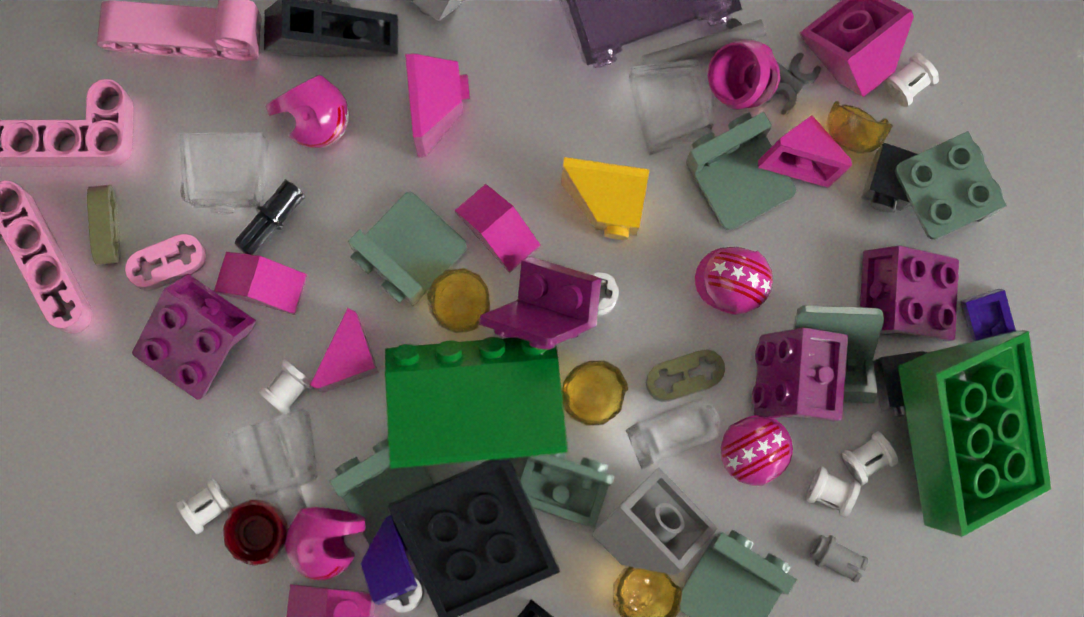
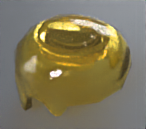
M834 102L827 117V129L838 145L847 151L858 154L873 152L881 147L893 127L888 119L884 118L877 122L871 115L858 107L846 104L839 105L840 102Z
M468 269L445 270L434 279L427 293L428 312L438 326L450 332L462 333L473 331L479 326L480 315L490 311L488 286L479 274Z
M605 360L586 361L575 366L567 374L563 382L562 398L564 410L571 419L585 426L604 425L622 411L625 393L628 391V383L620 369Z
M628 566L623 569L614 581L613 605L620 617H676L680 612L682 600L681 587L676 585L666 573Z

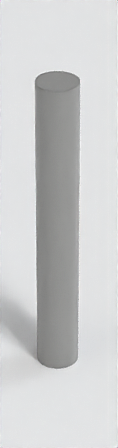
M762 19L644 55L643 60L648 72L719 50L726 44L741 39L752 40L765 36L766 32Z

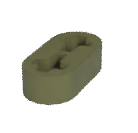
M112 185L88 187L87 209L93 261L96 265L118 263L120 260L117 204Z
M708 349L696 351L654 366L647 375L646 388L649 394L658 401L667 402L717 385L724 377L725 363L722 357L715 351ZM704 358L707 364L714 363L716 366V370L711 373V380L706 381L704 375L689 377L688 371L696 369L700 365L699 359ZM660 371H665L668 377L678 374L682 375L683 380L671 386L672 393L666 394L664 388L656 389L654 382L660 378Z

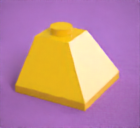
M564 157L561 185L595 230L604 231L605 237L618 240H627L629 235H637L650 169Z

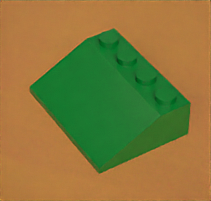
M1019 330L928 352L898 366L925 526L963 537L1051 490L1029 331Z
M487 337L483 340L457 342L448 340L439 344H403L398 347L385 348V386L390 469L568 453L557 345L551 349H538L532 347L529 341L518 337Z

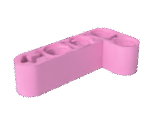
M218 0L217 8L104 1L101 3L97 45L101 48L118 52L254 61L258 59L262 16L256 4L250 0Z
M102 79L93 83L88 90L86 97V120H0V144L2 148L0 147V167L121 165L131 156L133 148V101L120 84L114 80ZM111 95L119 96L118 104L113 109L102 110L103 101ZM32 135L33 143L26 151L18 152L19 141L25 136ZM74 135L76 140L73 147L68 151H60L59 145L62 139L66 136ZM111 135L118 137L117 144L112 150L101 151V143L104 138Z
M0 181V237H3L45 319L51 325L67 333L76 334L82 332L89 326L92 320L91 306L32 196L19 185L11 181ZM11 195H18L16 208L12 211L4 212L3 203ZM37 230L38 237L36 243L30 248L23 249L22 239L24 235L29 231ZM56 266L57 277L49 285H42L41 275L43 271L48 267ZM61 296L63 301L75 307L70 311L72 316L70 320L62 318L66 314V309L63 303L56 299V297Z

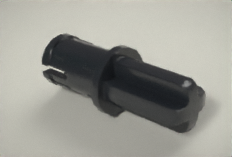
M285 179L263 206L258 205L255 208L258 214L236 238L235 245L243 253L253 255L275 229L282 230L284 228L282 223L294 208L305 199L304 193L292 182Z

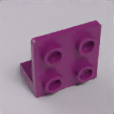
M904 246L863 251L860 307L882 310L884 321L880 334L901 332L943 341H953L956 335L959 260Z
M528 257L521 260L518 300L480 315L479 324L494 329V333L498 336L518 337L527 340L534 348H554L556 344L569 338H576L580 333L596 327L602 278L534 257Z
M187 274L163 290L132 354L189 395L200 400L208 391L230 348L251 332L257 320Z
M798 328L761 335L755 351V360L758 365L756 385L752 391L754 415L765 418L799 416L827 421H842L848 335L809 328Z

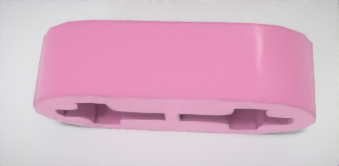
M176 235L132 254L126 262V276L131 283L140 289L153 290L179 280L187 274L191 275L200 270L206 260L205 248L192 235ZM186 244L188 248L196 249V252L190 255L192 262L189 264H185L181 259L169 262V259L181 254L180 246ZM144 260L151 265L162 262V266L151 271V279L146 280L143 276L136 275V272L142 269L141 262Z

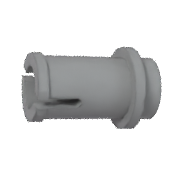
M820 535L810 552V558L816 560V566L822 567L825 565L850 578L853 582L859 581L862 574L858 572L857 568L849 565V563L863 571L866 570L868 565L867 557L861 556L838 544L836 537L832 535L829 537Z

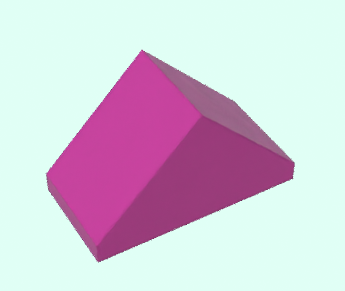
M813 115L782 136L758 160V168L827 188L852 166L851 158Z
M487 184L482 186L455 210V213L509 273L521 264V260L528 258L541 246L514 206Z
M226 252L214 292L295 315L307 274L259 255Z
M347 308L310 384L314 389L322 393L378 373L360 318L355 311Z

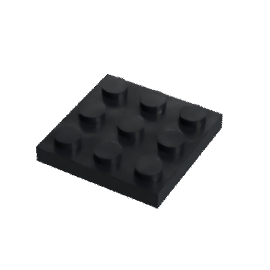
M510 458L487 460L394 501L388 506L438 617H459L560 573V566Z

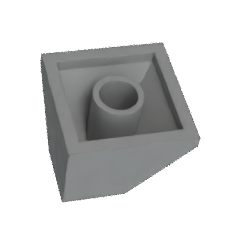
M658 467L591 534L621 565L677 575L718 528Z

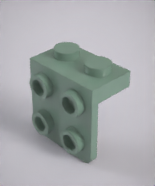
M765 112L753 118L750 113H746L729 123L728 127L730 130L716 137L711 132L692 143L693 150L690 151L685 162L721 226L727 231H732L790 200L796 193V187L789 176L758 168V160L772 147L766 137L772 125Z
M969 131L904 160L895 168V175L926 236L932 240L945 236L974 221L980 222L1007 206L999 184L992 178L984 162L982 151L973 141Z
M412 192L405 193L366 234L359 229L348 241L351 249L354 251L350 258L367 274L374 270L385 280L381 287L398 303L405 299L412 306L425 295L467 249L466 241Z
M804 305L799 307L796 312L793 329L809 328L848 335L843 402L875 403L877 386L873 358L884 321L882 310L878 308Z
M388 438L373 446L372 449L375 454L361 463L358 457H355L337 467L335 472L338 476L329 481L337 496L343 498L350 512L357 513L365 518V531L362 533L369 545L385 518L391 515L388 509L390 503L434 484L424 466L390 469Z
M566 453L528 456L520 481L532 507L595 528L608 487L612 485L614 479L613 475L606 473L608 465L584 457L580 464L564 459Z
M731 530L729 535L719 532L713 537L677 596L675 606L689 617H768L780 595L789 594L797 579L788 574L791 566L778 557L768 553L764 559L750 550L754 543L734 530Z

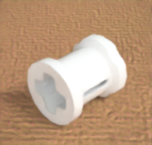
M915 53L910 57V63L896 75L889 76L883 81V84L895 102L902 107H908L913 103L912 97L927 85L934 86L939 82V78L933 64L922 54Z
M597 272L594 276L602 278L601 285L606 287L605 295L610 297V299L602 298L598 306V316L611 311L619 295V287L616 285L614 277L603 272Z
M284 360L281 364L283 368L267 388L261 387L258 393L280 412L288 416L291 412L289 407L305 388H312L310 385L312 381L287 360Z
M879 431L872 434L871 441L853 452L846 450L841 453L847 469L861 486L866 484L868 477L887 465L893 467L899 463L893 447Z
M820 466L811 481L806 501L812 504L815 501L821 502L839 510L840 516L847 518L858 498L861 485L857 481L849 483L827 473V468Z
M213 478L207 482L205 489L189 500L181 499L176 502L181 515L196 534L201 533L204 530L203 526L224 511L229 514L230 510L234 508L224 490ZM212 501V504L198 512L201 507Z
M414 575L418 587L415 588V594L409 596L410 604L404 605L401 598H393L385 602L386 605L397 612H408L416 608L424 596V587L420 579Z

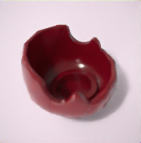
M250 499L230 510L228 519L223 527L224 545L234 559L245 564L261 565L275 559L285 546L288 531L287 520L281 510L270 502Z

